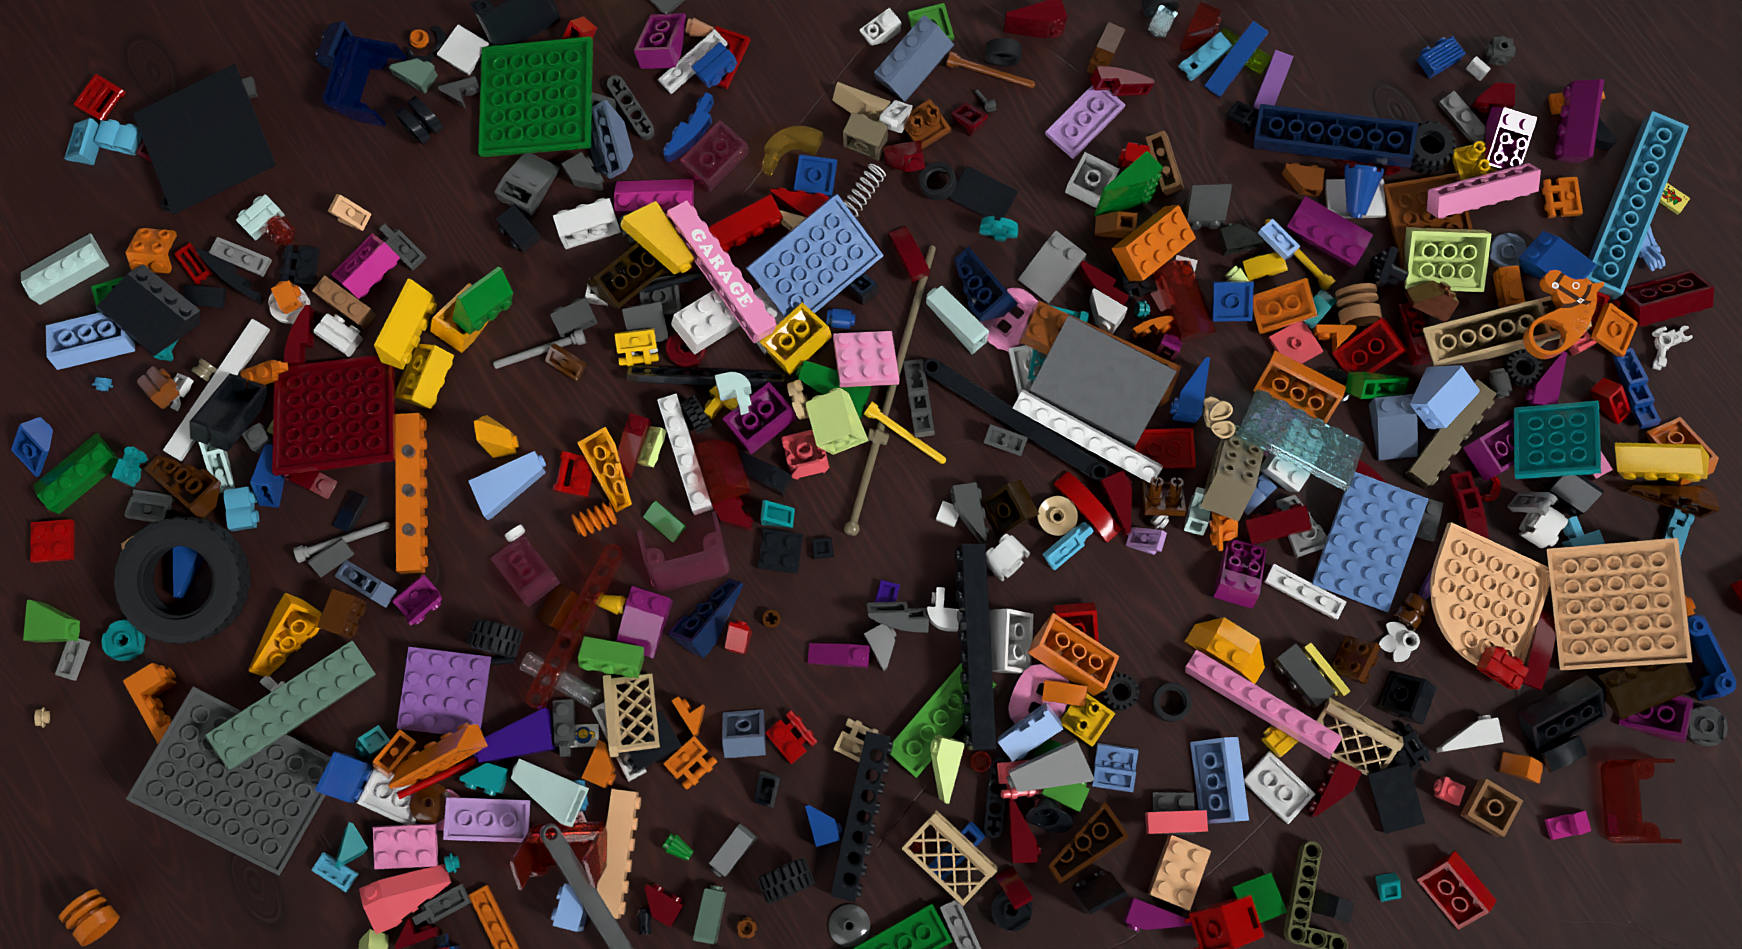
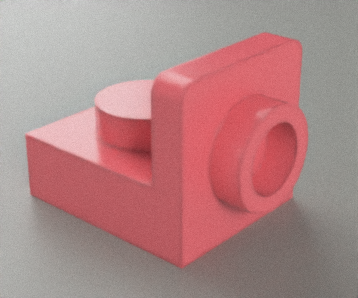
M1440 777V779L1436 780L1433 787L1435 791L1434 797L1459 806L1466 786L1450 780L1449 777Z

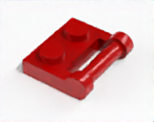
M95 74L74 105L100 122L101 120L107 121L106 117L118 100L125 96L126 92ZM113 91V95L102 108L100 113H98L96 110L99 108V106L104 101L109 92Z
M561 451V463L557 481L553 485L552 490L588 498L594 472L587 459L583 455ZM569 460L575 461L569 487L564 486Z

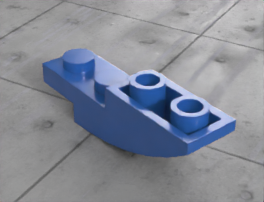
M705 92L703 98H699L696 104L697 109L694 114L691 113L687 124L681 121L680 125L674 128L672 132L673 138L670 143H666L663 149L667 162H671L689 151L708 130L712 123L711 115L708 113L714 104L711 94Z

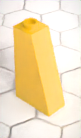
M657 201L623 217L620 224L621 228L674 275L679 272L684 273L692 267L693 255Z

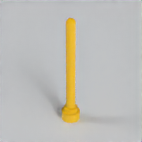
M1266 219V220H1265V225H1266L1269 221H1271V219ZM1299 248L1294 255L1319 280V287L1324 291L1328 290L1336 280L1331 275H1324Z
M871 402L863 415L869 419L876 418L939 463L944 464L946 462V458L920 439L915 438L913 434L881 413L878 405Z

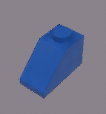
M810 805L805 806L816 847L839 841L840 836L843 835L841 824H836L835 819Z

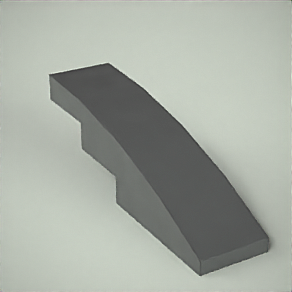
M923 360L904 361L903 366L915 438L935 435Z

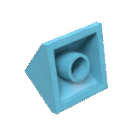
M91 118L75 123L64 159L94 165L99 146L94 142L99 124Z

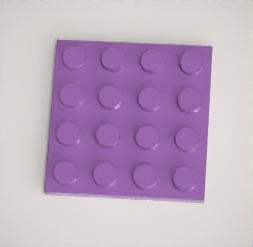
M409 647L397 729L447 734L449 732L455 733L458 731L457 727L469 723V725L478 724L481 730L492 657Z

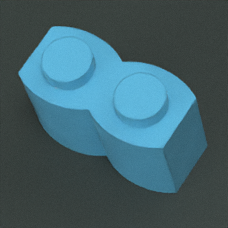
M108 119V121L101 120L94 142L99 147L107 150L136 155L142 135L135 125H120L119 122Z
M250 487L224 490L228 530L239 531L257 528L259 513L255 510L257 499L254 491Z

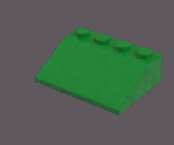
M1146 151L1103 188L1094 216L1138 208L1142 203L1146 205L1153 198L1152 195L1156 191L1155 188L1159 184V179L1162 177L1160 175L1163 170L1161 164Z

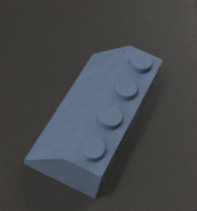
M923 15L874 72L876 80L905 103L951 50L954 44L938 25Z

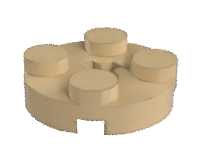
M801 380L788 383L789 396H792V405L797 417L800 420L809 418L806 402L809 401L807 394L803 395L802 393L803 385Z

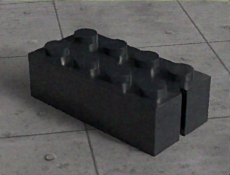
M230 373L189 421L190 439L204 444L210 442L212 447L228 452L267 404V386L250 380L248 382L247 397V379Z

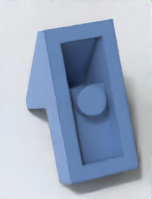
M1264 473L1258 478L1256 488L1244 510L1247 515L1277 488Z

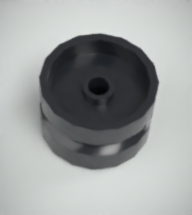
M414 96L407 102L412 113L408 109L401 107L394 114L405 130L424 146L431 140V136L425 128L433 134H438L444 127L433 112L418 97Z

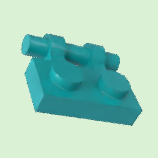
M126 447L123 459H118L111 477L128 486L135 487L141 478L142 469L139 468L140 463L147 462L148 458L144 452L139 451L137 448Z

